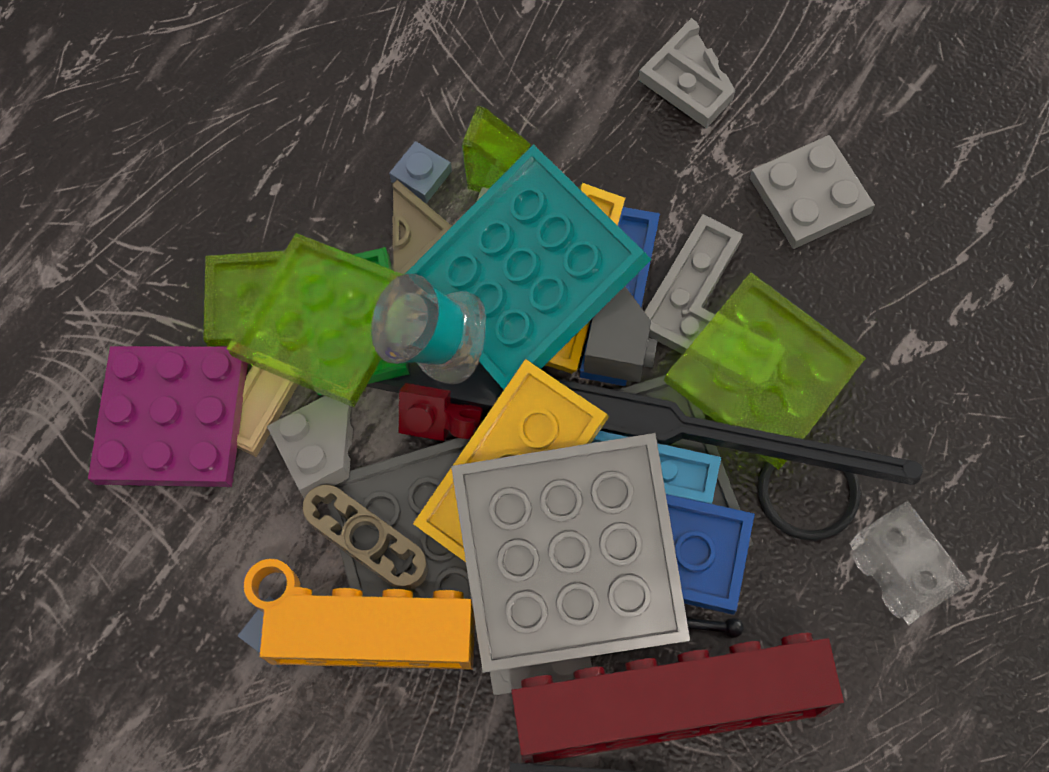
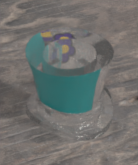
M417 274L398 276L383 290L374 309L371 328L374 348L382 360L388 363H417L431 378L445 384H459L471 376L480 360L486 331L485 309L480 298L472 293L458 291L444 295L422 276Z

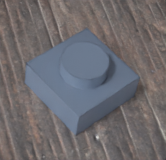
M415 141L390 171L389 175L392 183L396 180L400 181L418 198L427 203L452 172L451 162Z

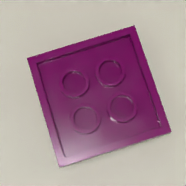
M110 346L88 480L95 485L232 487L238 444L237 437L239 435L243 406V392L249 360L248 351L244 347Z

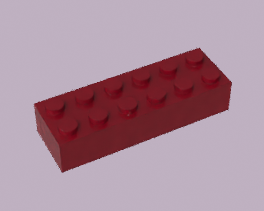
M799 633L781 638V645L761 649L760 641H750L730 646V653L721 656L709 657L708 650H694L677 655L678 662L658 666L656 658H646L626 663V671L605 674L604 667H590L574 671V680L553 683L552 675L521 680L522 688L511 690L523 763L536 764L825 716L844 703L829 638L813 640L812 633Z

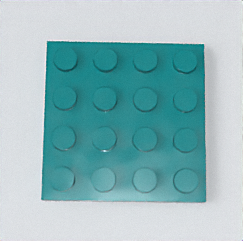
M533 144L404 275L438 314L437 296L422 287L408 274H417L424 277L439 292L460 306L464 317V331L461 341L504 390L525 359L542 369L651 261V258Z

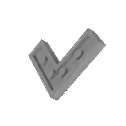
M702 214L645 310L646 315L651 320L649 337L761 395L778 365L784 349L703 309L740 245L743 234Z

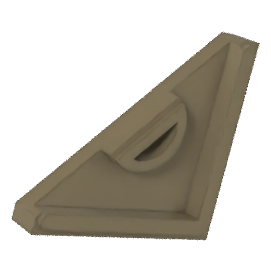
M396 180L393 183V280L395 288L400 291L410 282L404 274L452 225L400 181Z

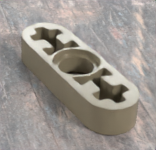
M320 485L313 488L306 495L303 501V514L311 527L395 589L413 590L424 582L428 573V563L421 548L335 486ZM334 499L336 510L342 517L347 519L343 528L339 522L329 515H324L319 520L320 513L316 508L317 504L321 501L329 504ZM351 512L357 513V514L353 515L352 517H350ZM363 525L374 526L379 531L377 544L369 550H359L352 545L354 531ZM342 529V532H341L340 535L335 534L336 532H338V531H340V530ZM391 539L395 543L390 546V549L397 557L406 560L410 555L414 556L412 563L416 571L412 575L403 572L399 577L395 576L397 569L394 563L383 555ZM382 556L380 564H376L374 561Z

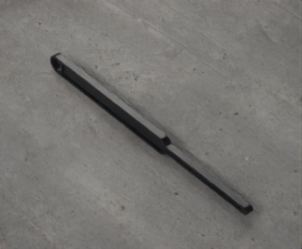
M406 350V355L414 358L420 353L417 351ZM453 358L439 365L408 363L410 373L408 375L362 385L399 393V390L405 383L450 390L451 404L474 405L488 412L504 391L482 364ZM556 379L609 415V418L600 430L603 432L626 437L656 433L657 443L669 446L681 439L908 485L917 484L922 476L923 468L916 461L689 417L673 401Z

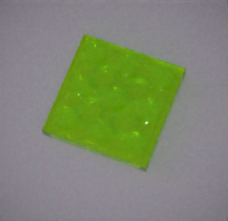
M295 233L226 349L234 358L346 405L355 407L418 294L420 286L419 283L407 275Z
M750 272L669 370L663 381L716 422L804 439L866 358ZM760 455L778 470L787 461Z

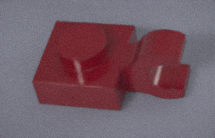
M405 383L399 390L398 433L444 441L450 431L455 437L471 439L475 433V427H479L482 423V408L474 405L451 404L450 390Z

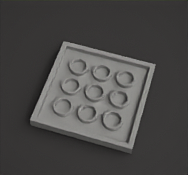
M656 433L451 466L483 673L690 641Z

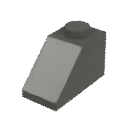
M626 287L620 290L592 319L585 353L584 372L640 383L643 367L653 368L658 340L649 338L651 320Z

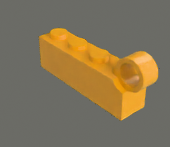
M277 559L261 560L253 565L246 574L244 580L245 595L255 607L264 612L260 657L271 665L473 670L475 618L472 600L464 599L463 592L438 590L433 592V598H413L412 591L387 589L383 590L382 597H362L363 591L335 588L332 590V596H313L311 589L301 587L295 572L287 564ZM272 573L285 574L287 586L282 596L274 601H262L259 597L261 581Z

